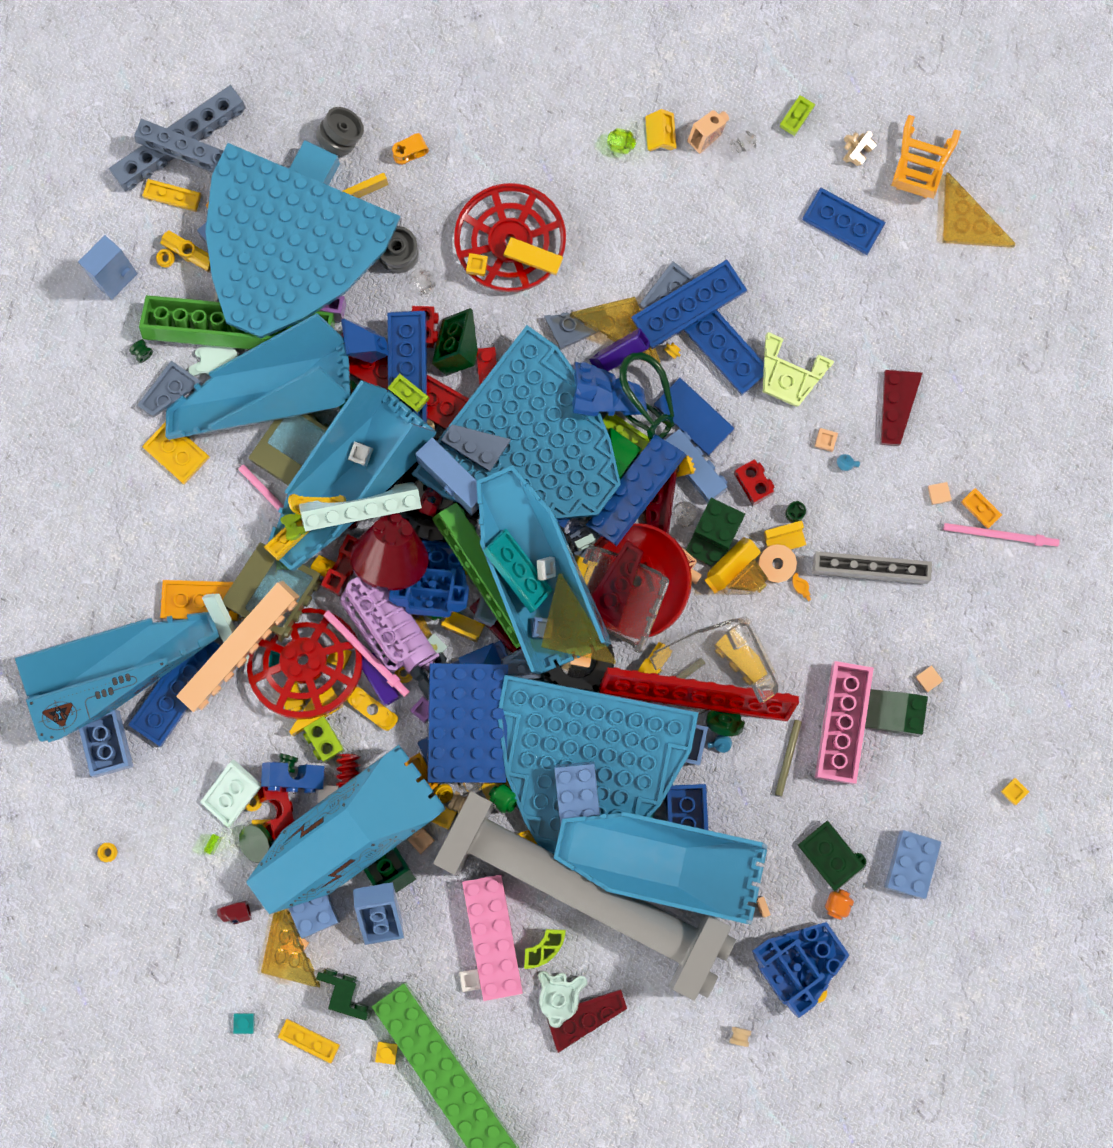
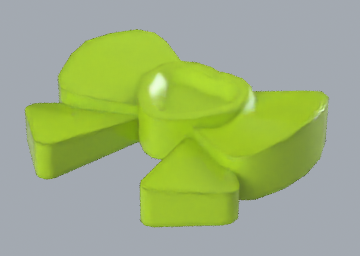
M296 513L295 515L287 514L280 519L281 523L285 525L287 540H296L301 534L304 535L306 533L304 526H297L296 522L302 520L301 515Z

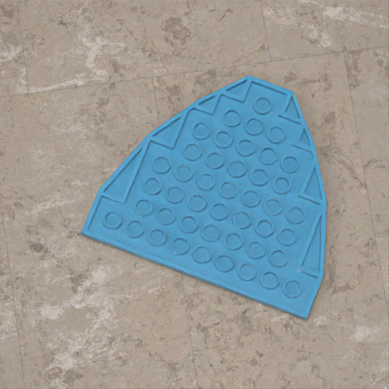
M227 143L212 174L205 231L212 280L226 323L259 338H264L310 317L346 294L385 253L401 216Z
M528 325L525 326L437 441L477 481L513 465L554 512L557 520L598 516L621 485L611 439L600 412L598 416L573 413L572 401L576 391L575 370L555 344ZM452 424L511 439V442L491 472L486 471L441 442V439ZM420 465L417 466L412 476L427 487L435 490L443 498L457 502Z
M505 674L499 708L503 709L507 723V752L505 736L503 735L501 738L505 774L512 792L516 794L515 799L517 800L523 820L536 843L555 853L561 827L555 765L595 761L600 815L627 812L650 817L661 806L691 753L699 712ZM502 719L498 720L499 728H501L504 732Z

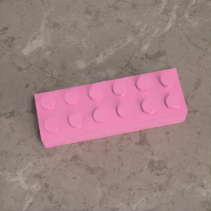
M838 661L832 663L815 778L851 785L857 783L873 667Z
M502 875L462 882L483 1001L523 994Z

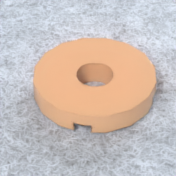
M776 544L769 546L759 556L758 567L760 572L770 582L779 583L786 581L796 571L797 561L795 554L784 545ZM775 558L782 560V567L780 569H775L772 565Z

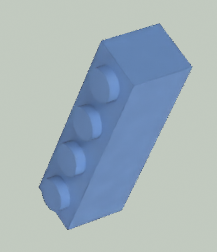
M678 429L665 439L693 458L691 462L694 463L693 467L696 470L694 474L685 475V477L707 503L711 497L716 499L727 490L728 486L726 484L728 483L722 475L718 476L714 471L715 466L711 461L704 459L702 456L703 452L698 446L694 447L690 442L691 438L687 432H682Z

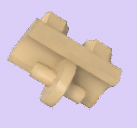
M867 131L866 134L862 133L860 136L856 132L852 136L846 135L844 141L847 144L844 148L849 151L843 160L846 163L851 161L857 166L862 165L866 160V157L860 152L862 148L869 153L876 146V143L871 139L873 134Z

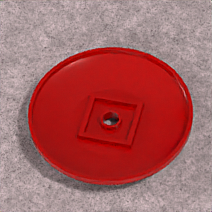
M634 523L617 546L601 536L591 547L586 559L596 564L587 587L592 596L626 541L631 542L644 551L636 577L640 576L643 583L640 587H636L635 583H633L619 626L615 627L604 618L602 620L607 632L626 639H645L667 630L681 616L689 600L692 576L689 561L684 550L670 534L652 525Z

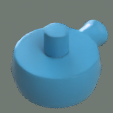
M842 454L837 459L838 467L844 471H850L853 467L860 466V462L854 461L850 455Z
M718 735L714 742H708L709 749L715 748L722 753L728 752L732 747V740L729 736Z

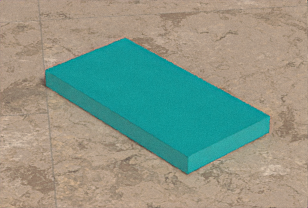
M507 529L502 530L483 550L530 613L534 612L553 591L546 580H538L537 568Z

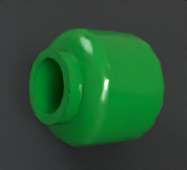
M507 785L494 786L489 792V800L494 803V808L500 813H511L517 806L516 794Z

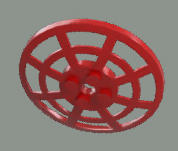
M503 183L482 190L466 203L456 221L454 245L457 257L465 271L467 263L464 258L469 257V253L480 255L491 252L497 258L492 267L487 264L486 270L489 273L485 280H482L477 275L468 274L476 282L495 291L520 292L538 286L552 274L547 272L535 282L529 283L526 275L536 268L530 266L524 269L521 262L505 257L504 252L508 245L505 239L512 236L517 240L533 245V238L543 235V249L548 251L549 232L559 228L561 243L558 255L563 257L566 246V229L560 211L545 194L527 185ZM515 191L528 194L529 197L525 205L519 203L502 204L499 193ZM490 195L492 196L495 206L485 211L478 220L468 215L478 202ZM536 198L550 209L556 221L546 225L542 217L535 210L531 209ZM516 209L522 212L518 219L506 218L504 210ZM497 212L499 221L492 228L483 223L489 216ZM528 215H531L538 222L539 228L530 230L525 223ZM465 221L474 227L471 237L472 248L461 250L460 234ZM479 230L488 234V244L480 247L477 246ZM505 262L514 263L517 272L507 273L499 270ZM496 276L504 278L519 277L522 286L505 288L492 285L491 283Z
M303 608L301 612L318 613L324 615L327 611L315 608ZM288 611L283 615L286 618V620L288 619L292 611ZM333 614L357 638L352 628L342 618ZM323 617L319 624L294 622L291 633L292 641L285 647L276 644L278 640L277 634L270 641L262 639L258 645L266 648L263 657V671L253 675L252 671L254 653H249L247 663L249 683L259 701L272 712L286 718L298 720L321 717L341 706L357 687L362 673V654L350 642L340 643L336 635L326 628L330 622L325 617ZM314 628L315 631L308 638L300 637L297 629ZM322 633H325L335 645L323 648L318 639ZM355 648L356 664L353 676L350 678L341 673L344 664L343 651ZM272 650L280 654V663L269 668V656ZM337 652L338 661L334 670L326 666L327 655ZM302 656L308 657V662L303 665L299 664V659ZM283 671L284 675L288 678L284 687H280L271 675ZM323 673L331 677L323 686L316 689L314 681ZM266 678L271 687L280 694L276 705L263 696L256 685L257 682ZM337 680L347 685L346 689L335 700L322 706L319 695L329 690ZM294 683L307 684L309 692L295 693L291 692ZM287 698L298 700L311 698L315 707L314 710L299 712L283 708Z

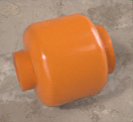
M839 889L838 892L831 891L825 904V908L828 911L827 914L840 920L848 917L854 904V900L849 897L850 893L843 889Z

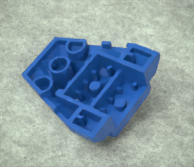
M574 362L571 365L575 370L576 386L572 401L573 413L598 416L599 412L608 411V416H614L615 411H621L624 415H642L627 398L622 390L619 378H616L613 373L586 362ZM628 381L629 387L647 411L644 389L640 385Z
M421 540L428 552L429 561L426 573L416 584L408 588L390 590L389 601L396 606L404 607L405 611L409 614L448 618L451 616L452 611L460 612L467 608L469 586L466 582L465 571L447 542Z
M827 922L767 939L752 950L759 970L780 1001L787 1005L797 1018H800L816 1006L821 994L826 991L832 978L837 975L849 957V953Z

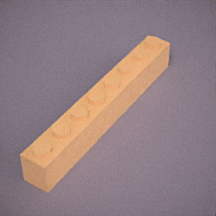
M284 581L277 582L176 697L192 712L199 709L202 711L209 704L208 699L211 696H216L221 691V684L224 681L227 683L234 676L233 671L237 667L241 668L246 663V656L249 653L253 654L260 647L258 643L262 639L266 640L271 635V628L274 625L278 626L285 619L283 615L287 611H292L297 606L296 600L300 596Z

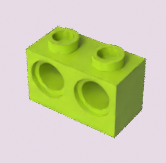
M323 716L304 727L306 733L303 735L308 744L312 743L315 747L313 753L318 761L322 759L326 763L336 757L337 754L345 751L326 717ZM317 727H321L323 730L320 737H314L313 731ZM326 744L332 745V751L329 754L323 753V747Z

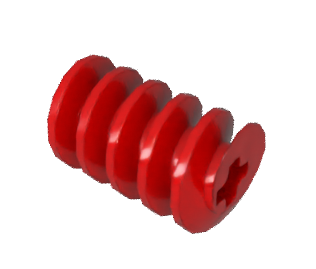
M337 754V756L342 757L336 760V763L342 765L336 768V771L341 772L336 778L342 780L336 783L337 787L343 786L360 773L355 768L361 766V764L355 762V760L360 759L361 756L356 754Z

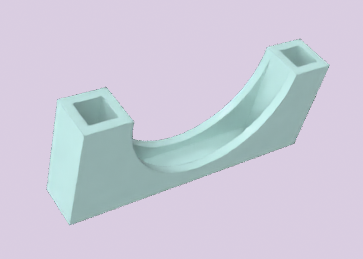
M414 482L394 485L387 492L358 500L336 503H323L317 500L299 504L305 531L422 508L419 491Z

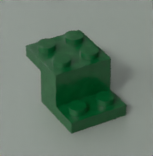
M711 497L686 551L696 560L713 567L728 552L745 517V513Z
M324 968V970L319 971L316 980L335 985L328 1006L329 1010L365 1021L370 1019L372 1010L368 1009V1005L362 1003L354 1005L360 981L356 980V976L350 974H343L341 976L338 975L337 970L331 968Z

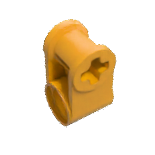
M421 133L413 134L395 143L392 148L393 159L397 164L403 165L416 158L425 156L429 149Z

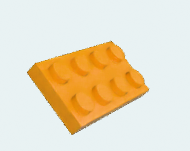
M163 580L160 618L167 619V616H172L173 619L182 620L188 619L187 614L208 612L202 597L206 594H220L223 600L234 582ZM230 610L229 615L232 621H238L239 614Z

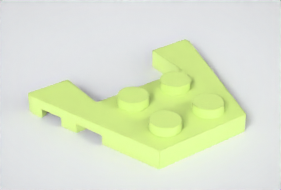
M768 332L765 335L763 393L797 407L824 376L825 372L833 365L834 361L817 355L811 372L778 358L777 355L783 338Z

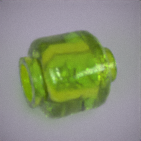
M616 128L609 133L607 144L613 152L628 154L634 149L636 139H634V135L630 130Z

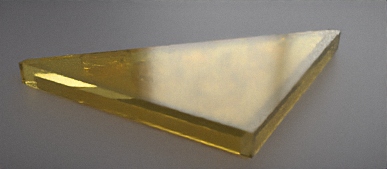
M946 172L942 243L1014 248L1015 242L958 181L950 173Z
M631 297L573 311L570 313V317L580 320L587 327L608 336L607 338L616 342L637 330L631 317L639 313L640 308L636 298ZM649 347L646 351L642 352L651 355L660 363L655 348L651 350Z
M558 574L541 647L616 664V660L607 646L601 643L594 625L562 574Z
M284 909L275 912L272 918L261 973L320 988V983L316 980L313 973L314 968L311 961L304 952V945L300 935L296 933L293 926L295 923L290 911Z

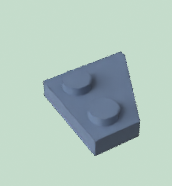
M522 648L501 659V664L508 665V675L527 679L541 678V674L530 671Z

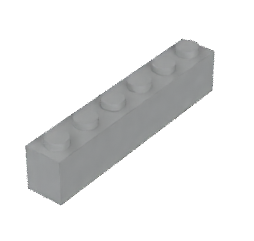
M817 551L813 555L812 574L918 584H928L931 581V561Z

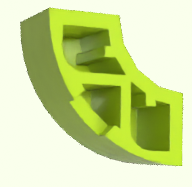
M546 929L544 938L539 944L534 947L525 948L524 969L540 967L553 959L563 945L566 930Z

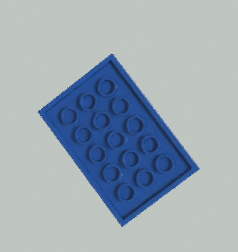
M429 663L427 782L506 783L501 738L503 735L505 736L507 752V723L503 709L499 708L504 676L505 674L508 675V665ZM502 719L504 732L501 728H499L498 720Z

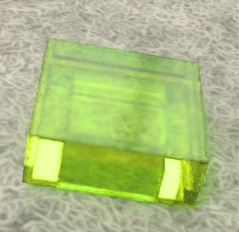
M212 834L204 852L214 855L223 837Z

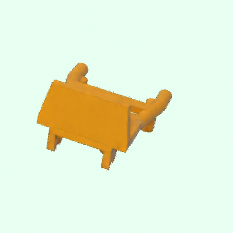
M908 115L903 129L901 157L891 186L896 187L897 190L923 196L925 199L927 197L934 199L943 168L957 146L961 131L955 129L952 138L947 139L944 144V148L911 138L915 131L912 126L915 117ZM909 147L941 156V158L937 162L909 153ZM912 162L934 170L930 175L907 168V164ZM906 176L927 183L925 185L906 179Z

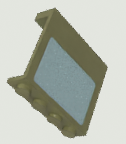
M311 413L274 420L248 458L252 463L289 486L330 425L326 423L322 425L317 422L319 419Z
M260 542L223 598V602L228 613L231 610L246 618L277 582L284 581L300 597L296 600L297 606L292 611H287L283 615L285 619L278 626L274 625L271 628V631L278 635V641L282 643L284 638H288L292 633L294 622H299L304 606H309L313 592L319 590L322 583L320 581L321 574L303 564L295 571H291L280 560L277 561L264 548L265 544Z

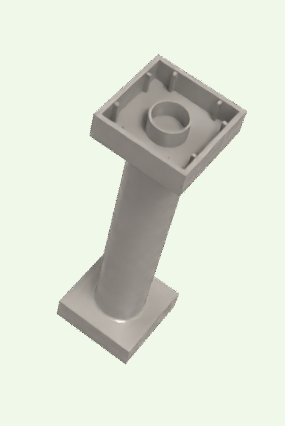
M473 791L470 792L434 860V864L455 875H459L469 855L473 854L678 962L679 965L668 986L693 1001L696 1000L698 994L708 998L718 978L717 975L710 972V969L716 957L724 961L727 960L736 942L735 938L728 935L731 926L710 915H703L696 928L644 900L605 891L579 873L555 860V853L490 820L489 817L494 809V803Z

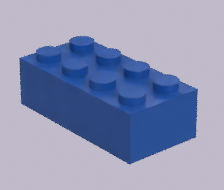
M706 784L672 785L666 795L667 821L708 830Z

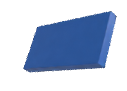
M821 187L802 219L865 255H868L886 223Z
M679 378L670 387L674 425L682 432H687L691 441L709 456L735 428L686 382ZM663 394L654 403V406L663 415H670L665 394Z

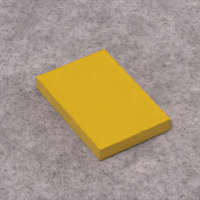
M165 421L142 447L185 485L210 456L188 437L167 439L165 437Z

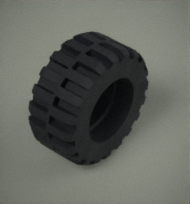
M593 644L590 645L595 653L596 663L588 675L579 678L571 677L562 670L556 659L554 660L556 668L543 673L545 679L553 684L598 692L607 668L614 667L615 656L612 644L595 651Z

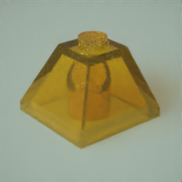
M753 559L726 586L723 592L726 595H753L756 591L760 593L767 586L765 582L768 577Z

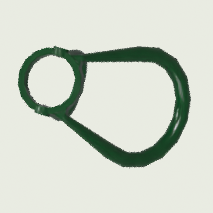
M642 352L631 353L623 359L619 368L620 384L627 398L648 420L651 427H648L631 415H625V417L647 431L650 441L655 435V429L662 422L666 427L658 436L664 439L671 430V427L674 426L673 404L666 372L661 364L651 355ZM643 360L654 367L659 375L670 415H661L655 408L646 404L647 409L657 419L653 421L629 387L627 369L631 362Z

